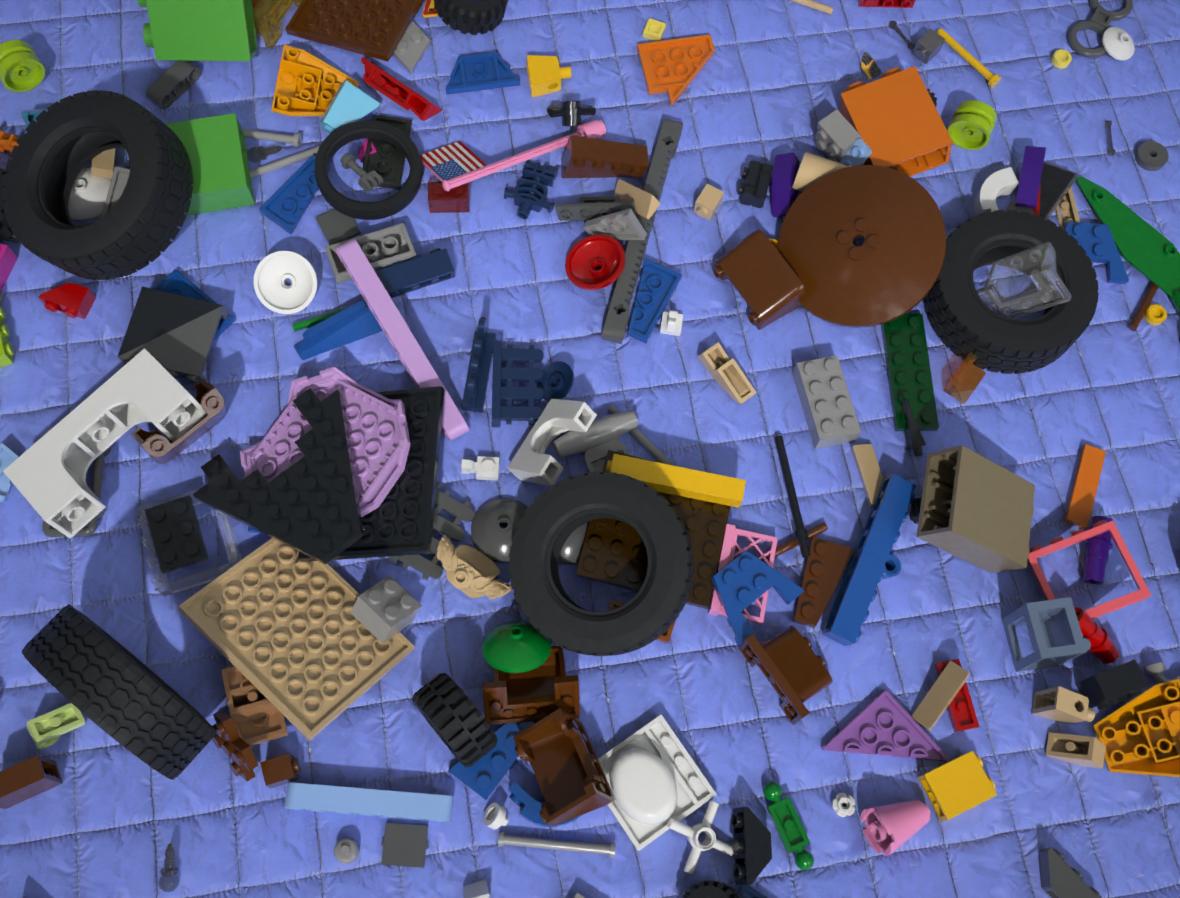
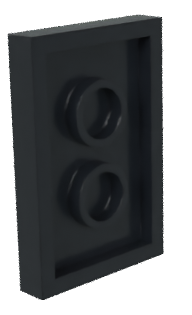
M190 495L145 509L160 570L163 574L209 559Z

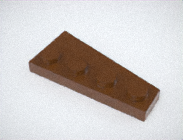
M812 537L809 545L811 555L806 558L800 585L804 592L798 596L792 622L815 628L855 548Z

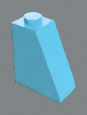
M344 81L340 84L319 124L323 126L322 129L330 134L343 125L360 120L377 108L380 103L348 81Z

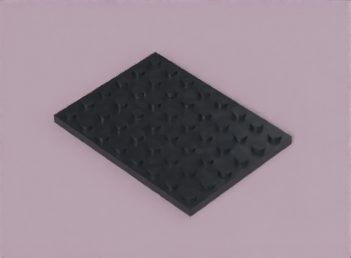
M442 386L376 392L388 399H401L404 403L410 438V448L405 469L381 505L361 517L364 536L332 560L431 554L445 392ZM301 552L298 554V559L301 562L317 561Z

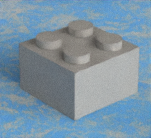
M836 109L818 122L815 144L820 151H824L828 159L840 163L855 141L859 138L862 139V136Z
M389 575L359 595L350 613L384 644L414 621L422 605Z

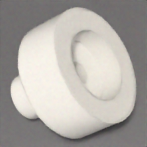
M496 802L488 806L483 816L484 825L493 830L498 829L501 825L506 826L509 818L506 817V808Z

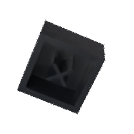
M1135 659L1075 683L1080 694L1088 697V707H1097L1098 711L1142 694L1140 689L1149 686Z

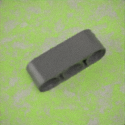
M177 60L148 87L146 96L161 108L166 109L199 79L201 71L189 61Z

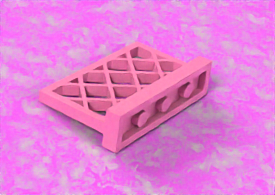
M727 524L716 574L731 563L734 558L752 547L760 556L758 559L763 560L764 563L773 568L778 538L737 529L735 525ZM737 536L746 537L751 544L741 549L736 542ZM761 541L771 542V549L765 554L757 546ZM713 585L708 614L727 616ZM769 590L754 601L760 609L759 617L750 615L746 609L743 610L742 615L747 621L763 624Z

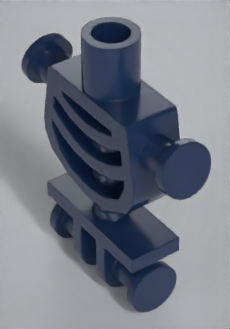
M530 160L526 161L525 167L522 170V178L527 180H520L516 184L515 190H508V187H505L504 199L514 198V205L519 206L517 211L518 217L527 219L531 210L540 212L542 208L547 209L548 213L553 211L555 202L547 201L548 192L544 185L553 187L558 168L552 169L546 164L542 168L540 167V162L535 164L530 162Z

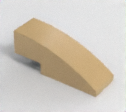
M116 148L103 151L92 159L91 176L112 179Z
M719 342L697 356L715 381L739 405L757 393L736 361L728 357Z

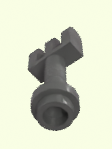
M345 153L341 157L340 162L345 169L351 168L361 177L358 184L365 191L368 192L383 183V178L376 171L373 170L367 173L355 162L356 156L353 154Z

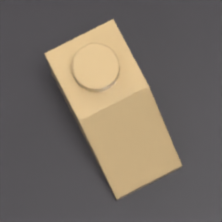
M1049 732L1045 755L1079 766L1103 769L1106 745L1095 737Z

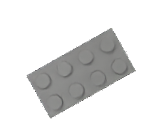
M838 356L798 362L792 375L814 449L855 442L861 434V429Z

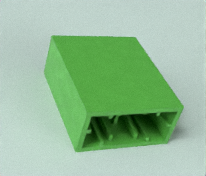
M137 0L140 7H147L149 23H144L143 37L146 47L154 48L156 60L251 61L258 52L252 0Z
M236 113L166 124L185 146L192 166L193 184L191 185L193 186L192 198L189 199L191 200L189 211L184 213L185 215L255 205L245 137Z

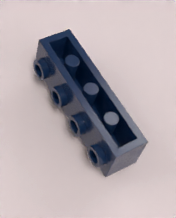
M441 248L430 251V254L424 256L415 255L405 262H394L390 267L384 269H374L391 298L455 277V270L446 248L442 250Z

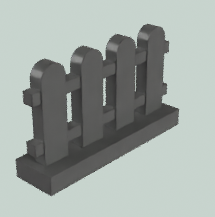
M437 483L433 529L446 535L449 539L460 541L464 536V530L458 525L461 520L471 522L475 517V512L469 508L471 503L465 501L462 504L449 497L451 492L447 490L445 493L440 492L441 485ZM441 509L456 517L455 521L452 523L439 516ZM432 537L431 553L435 556L432 561L421 555L389 556L388 562L397 565L398 561L403 562L402 567L406 570L410 566L423 573L422 578L428 580L429 577L439 579L443 573L442 568L437 565L439 561L437 559L439 540Z

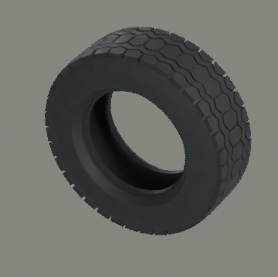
M93 90L76 93L73 96L70 95L61 99L60 103L55 102L47 108L48 112L44 110L35 118L37 122L33 120L25 129L27 133L23 132L16 142L19 146L15 145L10 154L12 159H8L5 169L7 173L4 174L2 185L5 187L2 188V200L4 201L3 208L8 225L18 241L30 252L76 276L92 280H110L135 273L137 270H141L149 265V261L153 262L161 255L160 251L164 252L172 243L169 239H175L180 231L177 227H182L187 217L184 213H188L191 204L189 199L192 198L193 186L191 185L193 184V172L191 171L192 166L186 148L173 130L136 101L122 94ZM113 148H125L129 157L130 173L121 197L112 209L99 220L87 225L74 226L69 215L68 203L71 189L77 176L88 162L103 151Z

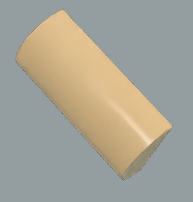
M805 152L792 188L803 192L821 177L850 166Z

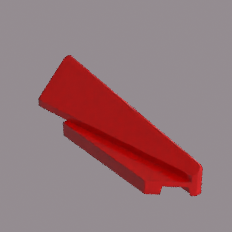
M364 57L361 58L365 68V74H363L364 82L407 111L411 109L422 121L442 111L441 108Z

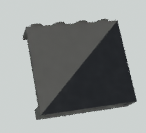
M142 286L117 357L126 365L145 348L175 379L179 376L195 384L201 379L207 382L202 373L220 319L227 320L229 312L224 305Z

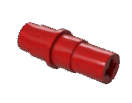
M1075 607L1082 636L1091 643L1088 651L1092 652L1102 663L1110 664L1116 661L1120 653L1109 638L1108 632L1092 621L1081 608Z

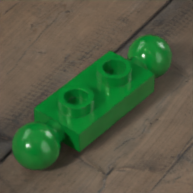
M769 781L763 787L764 796L773 802V805L766 807L787 854L795 851L796 866L801 870H809L814 864V857L803 847L810 844L808 836L790 798L782 800L781 786L775 781Z

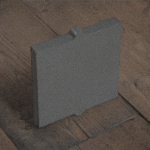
M330 209L329 212L315 217L329 245L361 234L354 219L337 210Z
M386 823L384 841L381 842L383 846L381 865L424 868L426 849L429 848L427 844L429 826Z

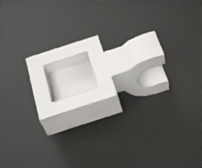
M477 456V462L462 459L461 473H477L476 480L498 481L499 457Z

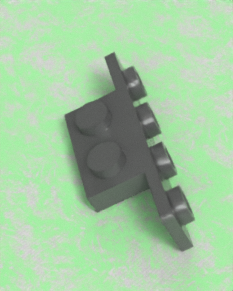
M619 196L580 197L579 203L556 204L555 206L560 221L591 220L630 208L637 217L634 202H621Z

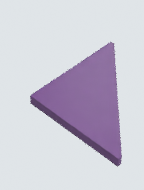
M884 689L821 747L823 751L938 761L949 759L947 754L887 689Z

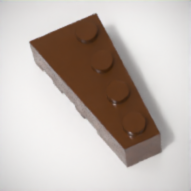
M578 136L570 137L561 157L562 178L643 177L649 166L647 146Z

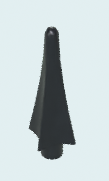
M904 398L907 449L912 448L914 455L920 456L923 455L921 446H925L926 443L914 419L908 399Z

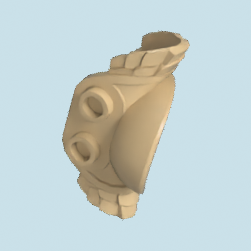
M446 535L441 537L437 547V559L441 561L446 570L448 581L455 588L471 598H480L487 595L490 599L500 598L512 590V586L507 582L495 579L500 574V569L483 553L463 544L455 549L453 543H451Z

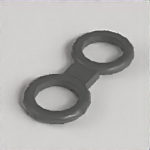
M1089 0L1094 14L1090 21L1078 22L1069 29L1067 37L1071 48L1079 55L1087 58H1097L1105 55L1107 51L1103 45L1098 49L1086 48L1079 43L1076 34L1080 30H1092L1102 38L1111 21L1121 20L1131 13L1133 7L1132 0H1122L1124 9L1119 12H1111L1104 9L1098 0Z

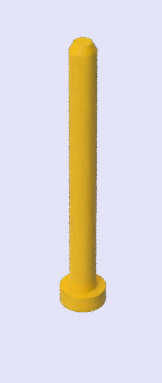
M941 28L937 30V34L942 36L952 49L989 81L988 85L991 88L999 83L1001 77L998 74H992L945 30Z

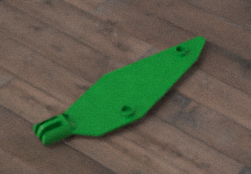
M1078 177L1076 180L1102 224L1109 226L1116 247L1123 258L1168 294L1180 314V254L1174 244L1109 191L1084 177Z

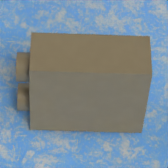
M963 445L930 453L927 455L916 537L989 573L1027 568V560L1030 553L1031 521L1034 513L1035 485Z

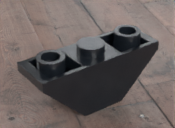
M749 807L734 808L731 816L734 832L732 850L735 860L733 876L735 878V885H748L754 882L772 859L771 833Z

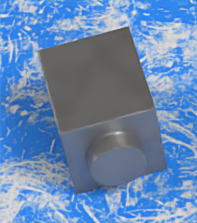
M929 29L916 42L912 55L927 64L940 52L945 39L932 29Z

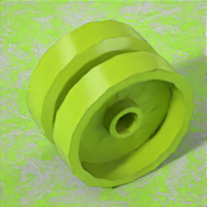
M9 40L1 43L0 80L5 88L13 92H25L36 88L45 77V68L31 45L22 40Z
M977 100L961 102L956 106L947 130L953 144L966 150L984 148L989 143L997 121V114L985 102Z

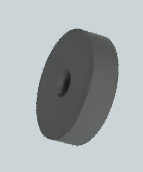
M1155 141L1142 143L1135 152L1137 164L1148 171L1160 170L1169 158L1166 148Z

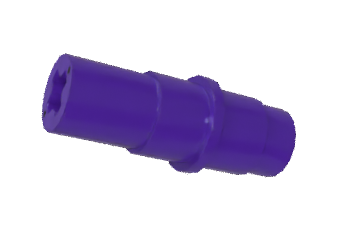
M1093 516L1089 529L1094 528L1093 524L1099 521L1106 520V522H1110L1112 519L1105 516ZM1109 531L1085 540L1086 560L1082 580L1086 583L1102 585L1104 583L1109 552L1113 548L1111 543L1112 537Z

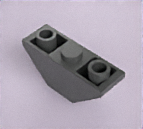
M1050 847L1039 851L1041 888L1050 898H1102L1097 890L1089 887L1082 880L1083 876L1076 869L1068 866L1064 861V856L1058 850Z

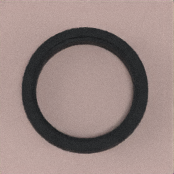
M362 120L343 125L324 139L315 158V177L322 196L335 210L356 219L376 220L392 216L412 202L420 188L422 162L416 145L402 130L385 122ZM364 138H374L387 141L400 149L410 165L409 176L404 186L393 196L377 202L355 201L339 193L328 178V167L334 154L349 142Z

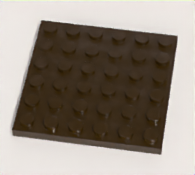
M608 450L603 472H606L608 460H613L614 454L638 459L643 458ZM658 492L670 503L683 522L691 542L694 574L686 604L708 609L713 589L711 578L716 575L731 506ZM604 518L590 521L576 576L639 592L645 581L648 569L647 550L639 533L629 524L615 519Z

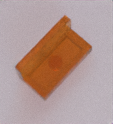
M971 352L943 390L962 404L967 402L986 374L973 364L977 356Z

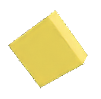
M649 18L643 31V37L653 41H661L667 23Z

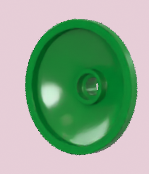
M509 621L492 628L482 641V655L485 661L493 668L503 672L522 673L531 671L541 666L551 653V641L542 636L538 630L526 621Z

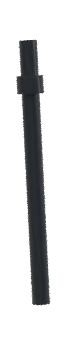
M779 435L774 437L796 529L794 535L796 541L799 542L802 557H809L811 555L807 541L809 536L807 529L804 528L783 436Z

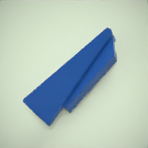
M363 300L307 329L303 333L304 340L295 344L294 348L300 358L305 360L383 330L369 307H366Z

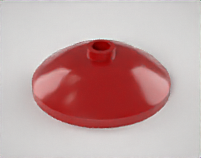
M607 235L586 237L576 243L567 255L565 262L567 276L575 286L581 289L598 290L607 287L621 275L626 261L625 252L621 244L613 237Z

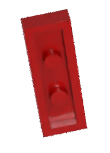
M959 659L951 660L962 667ZM950 661L935 664L938 677ZM965 682L948 706V712L955 733L980 727L968 686Z

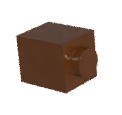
M290 753L260 762L265 785L269 788L299 779L298 772H301L298 758H294Z

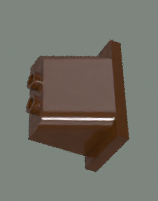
M789 626L762 644L752 634L744 640L739 650L751 667L757 664L782 699L783 703L780 705V708L794 725L810 713L803 703L833 682L832 677L825 668L824 660L819 655L816 656L811 649L812 644L805 636L802 637L794 626Z
M551 646L549 658L536 669L522 673H509L494 668V681L482 682L485 720L489 725L540 721L559 708L564 709L577 718L580 717L578 675L566 676L563 648L560 646Z

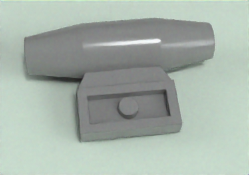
M633 410L606 415L594 420L587 432L569 431L553 441V446L559 458L585 452L584 463L588 471L602 473L608 450L629 455L625 444L618 440V438L637 427L638 420Z

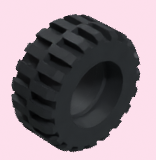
M434 0V7L438 16L442 18L446 25L449 24L451 29L455 31L457 29L463 34L471 33V35H477V33H481L482 35L500 25L504 18L508 0H484L480 2L469 0Z
M439 673L414 693L412 701L465 768L473 766L496 746L498 739L494 731L462 689L446 673Z

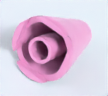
M920 800L866 808L861 812L860 819L861 822L865 821L866 829L863 832L870 846L877 853L883 852L885 853L883 856H888L929 822L930 810Z

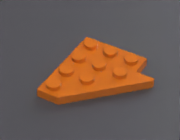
M711 34L637 44V52L648 95L667 93L670 106L674 105L714 55L715 48Z

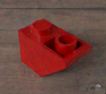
M70 282L44 292L38 297L47 310L51 312L60 311L68 317H79L82 319L86 318L96 299L89 288Z

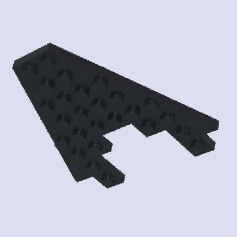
M310 388L293 400V403L313 428L295 441L305 455L302 459L269 483L258 469L239 482L223 457L218 454L201 466L210 482L193 493V496L198 501L323 564H327L363 537L364 532L343 396L337 389L320 401Z

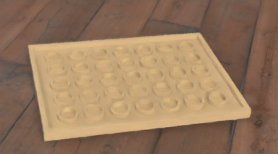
M271 538L180 604L178 610L310 741L414 651L415 646L400 632L382 644L350 613L360 594L329 564H323L319 561L301 562L298 559L299 551Z

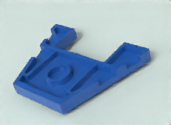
M1079 222L1066 223L1064 230L1068 232L1069 236L1072 235L1078 241L1077 244L1083 247L1086 251V256H1089L1091 262L1107 264V283L1126 284L1129 281L1108 225Z
M747 550L711 578L721 606H724L727 614L728 624L732 627L735 634L734 639L737 645L742 644L746 638L756 632L741 612L767 590L773 587L787 605L804 592L801 587Z

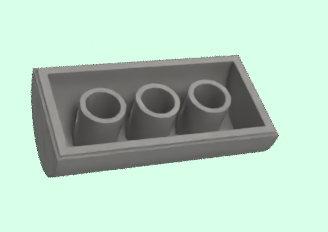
M404 223L354 238L373 269H384L390 267L394 262H405L416 255ZM349 240L325 247L337 284L352 280L335 250V247Z

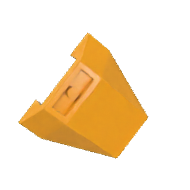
M284 44L271 111L288 116H323L340 84L348 81L358 88V81L305 50Z
M1179 679L1154 685L1093 725L1097 739L1106 745L1104 759L1109 772L1180 777Z

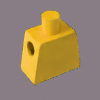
M526 55L531 97L560 91L561 79L571 78V67H559L556 56Z

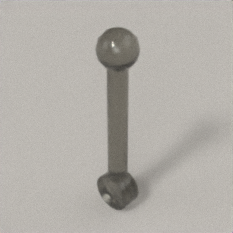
M890 21L889 27L900 35L908 45L909 50H913L915 44L911 43L900 31L896 21Z
M1106 120L1105 128H1107L1109 145L1107 153L1113 156L1116 151L1112 143V121Z

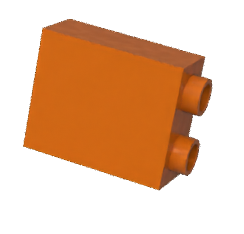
M916 66L905 70L892 68L886 71L880 79L867 84L862 81L855 82L840 94V113L862 136V140L872 150L871 155L863 165L888 167L911 177L949 163L953 141Z

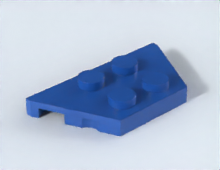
M497 52L458 56L455 68L450 75V82L446 85V95L520 85L519 78L511 73L510 67L501 60Z

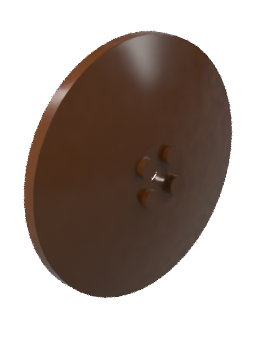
M857 165L842 168L821 177L797 197L782 223L778 240V252L802 281L805 293L800 305L808 312L834 325L853 328L871 327L901 317L917 306L930 292L937 281L944 263L946 232L944 221L936 202L916 180L888 167ZM856 237H863L865 239L862 246H855L853 244Z

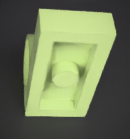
M72 703L27 721V729L37 749L49 747L59 740L60 735L85 725V719L81 711Z

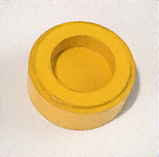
M1152 304L1147 308L1144 318L1151 325H1160L1167 318V312L1161 305Z

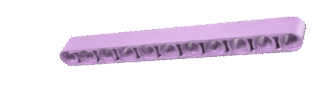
M353 238L335 247L338 257L416 387L442 386L445 390L441 429L448 440L452 441L468 432L469 428L357 241Z

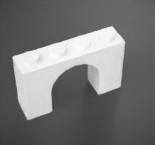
M551 399L507 468L520 481L548 486L554 485L564 468L551 455L544 454L546 448L554 438L563 432H587L597 414L582 401Z

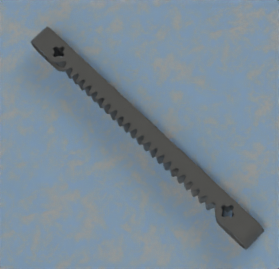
M665 118L643 190L652 194L658 201L661 199L670 162L676 154L683 128V123ZM657 210L649 220L637 214V219L647 235L645 240H629L625 252V266L616 283L602 332V340L618 344L623 342L629 321L631 300Z

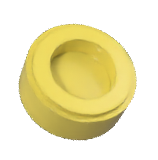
M1063 49L1056 50L1051 57L1052 64L1060 69L1068 67L1072 60L1071 54Z

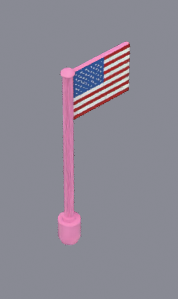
M595 119L579 125L576 133L490 165H486L461 141L422 154L420 158L422 164L442 182L444 190L450 191V189L567 146L571 136L601 139L606 134V127L602 120Z

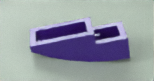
M1025 147L1015 206L1036 208L1046 147Z
M794 152L775 156L771 188L773 217L786 216L796 199L797 190L792 187L797 176L800 161Z

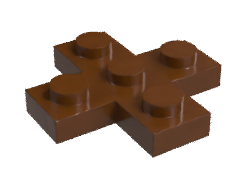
M221 709L213 714L216 724L212 726L217 730V733L212 740L218 749L223 748L225 754L231 758L233 763L230 764V767L235 776L238 777L240 775L244 780L249 781L255 777L253 769L258 766L251 746L240 738L232 717Z

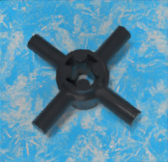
M580 100L561 101V107H548L547 114L550 117L562 116V126H578L582 124L581 115H595L596 109L591 105L581 106Z

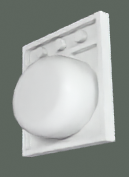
M659 715L598 758L614 795V801L608 804V807L638 851L670 828L667 825L671 818L680 822L717 795L662 715Z

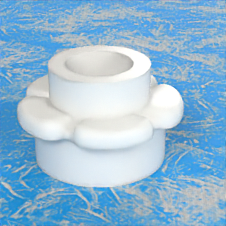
M839 793L832 801V807L840 817L851 816L855 811V800L851 795Z

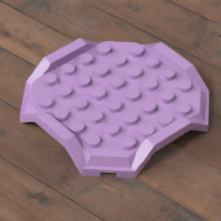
M336 367L319 371L320 375L311 378L304 376L292 380L287 406L260 442L240 451L244 476L247 477L258 469L269 483L302 459L305 455L295 441L313 428L293 403V400L311 388L318 399L322 401L338 389L343 396L361 517L377 509L405 469L410 448V438L404 403L401 399H388L358 384Z

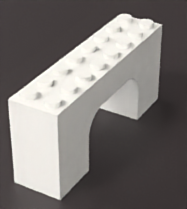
M144 348L12 462L3 472L45 522L71 539L106 508L86 483L87 470L98 456L130 428L139 423H153L172 442H175L208 415L190 393Z

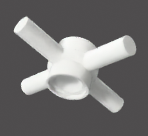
M710 801L702 824L690 827L672 818L668 822L667 827L687 836L688 842L692 846L683 870L692 875L701 851L714 848L729 856L734 855L732 845L716 839V835L711 829L719 807L718 803ZM704 831L705 839L702 843H699L698 836Z

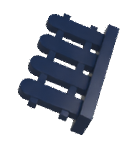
M485 317L479 318L478 331L474 333L462 401V410L483 413L493 357V341L496 339L495 333L487 332V319Z
M493 341L492 427H500V421H506V424L512 425V421H528V425H534V421H537L543 410L540 407H534V401H541L544 392L541 388L534 387V382L542 381L544 373L542 369L534 368V363H540L544 358V353L540 349H534V345H529V349L513 348V345H507V348H502V341ZM501 362H507V367H501ZM512 363H529V368L512 367ZM501 381L507 382V387H501ZM512 382H529V387H512ZM501 401H507V406H501ZM512 401H528V407L512 406Z

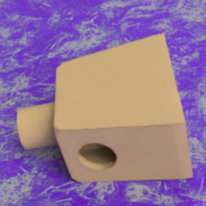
M1060 686L1034 693L1032 714L1066 724L1083 721L1092 722L1095 717V710L1088 707V697Z

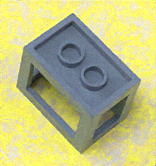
M1071 597L1026 603L1002 619L1016 672L1060 666L1086 653L1091 647L1090 641L1082 636ZM1028 625L1033 640L1035 652L1024 658L1022 657L1015 626Z

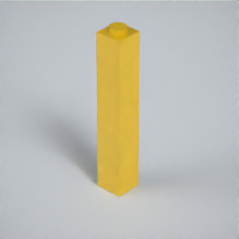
M614 454L613 460H608L606 472H614L636 478L658 492L737 508L740 507L743 501L746 480L619 454Z

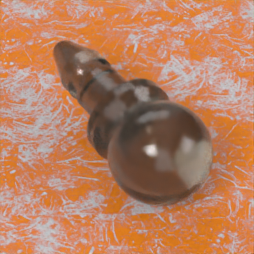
M282 146L251 147L247 151L248 160L252 163L266 160L268 155L282 150Z
M169 843L166 848L164 868L160 870L162 875L158 882L160 889L164 892H172L179 885L178 868L175 867V850L172 843Z

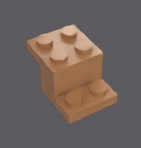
M235 666L221 670L230 715L240 738L250 746L288 735L284 715Z

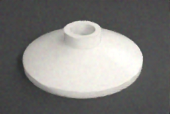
M1110 27L1103 33L1102 43L1111 57L1125 61L1133 56L1135 51L1134 42L1125 30L1119 27Z

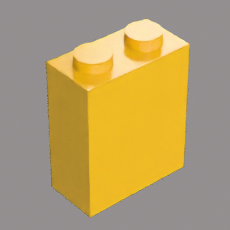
M973 751L965 753L917 777L941 822L949 820L997 795L993 780L986 775L983 770L982 760Z

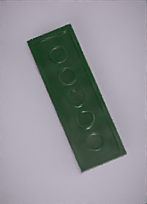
M904 314L897 319L881 324L895 431H907L903 399L907 398L919 430L937 431L939 424L923 314Z

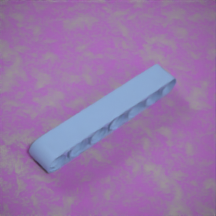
M288 783L284 808L451 822L454 797L438 794Z

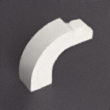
M1012 167L996 171L985 180L974 200V216L999 210L996 198L1011 195L1019 182Z

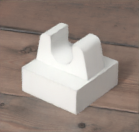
M672 310L669 312L663 311L660 333L680 336L683 314H678V311Z

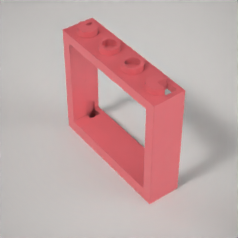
M1106 520L1099 521L1093 524L1094 528L1085 531L1082 528L1072 532V537L1066 539L1058 537L1051 540V545L1042 548L1041 545L1030 549L1027 563L1045 600H1052L1055 597L1037 559L1109 531L1138 590L1087 609L1084 612L1092 620L1148 599L1151 596L1113 520L1110 522H1106Z

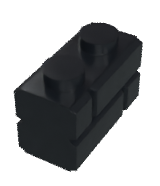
M751 160L748 168L744 167L741 179H745L744 184L740 183L737 194L741 195V204L763 208L773 169L772 165L761 164Z

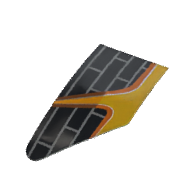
M864 52L861 67L868 79L870 80L882 75L880 68L867 52Z

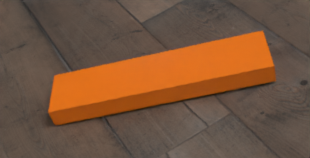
M1087 444L1082 447L1064 522L1084 529L1088 527L1106 451Z

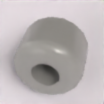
M349 838L341 839L334 848L336 860L344 864H351L356 861L360 853L358 843Z

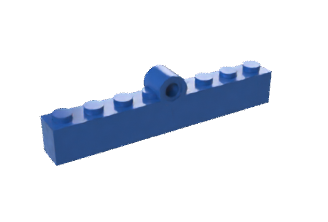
M894 473L883 479L875 505L871 509L822 631L823 635L844 646L852 645L859 640L861 636L860 628L869 615V605L877 595L876 587L878 582L894 577L901 571V562L895 555H892L893 551L891 549L900 536L899 529L907 518V508L915 498L914 490L916 485Z

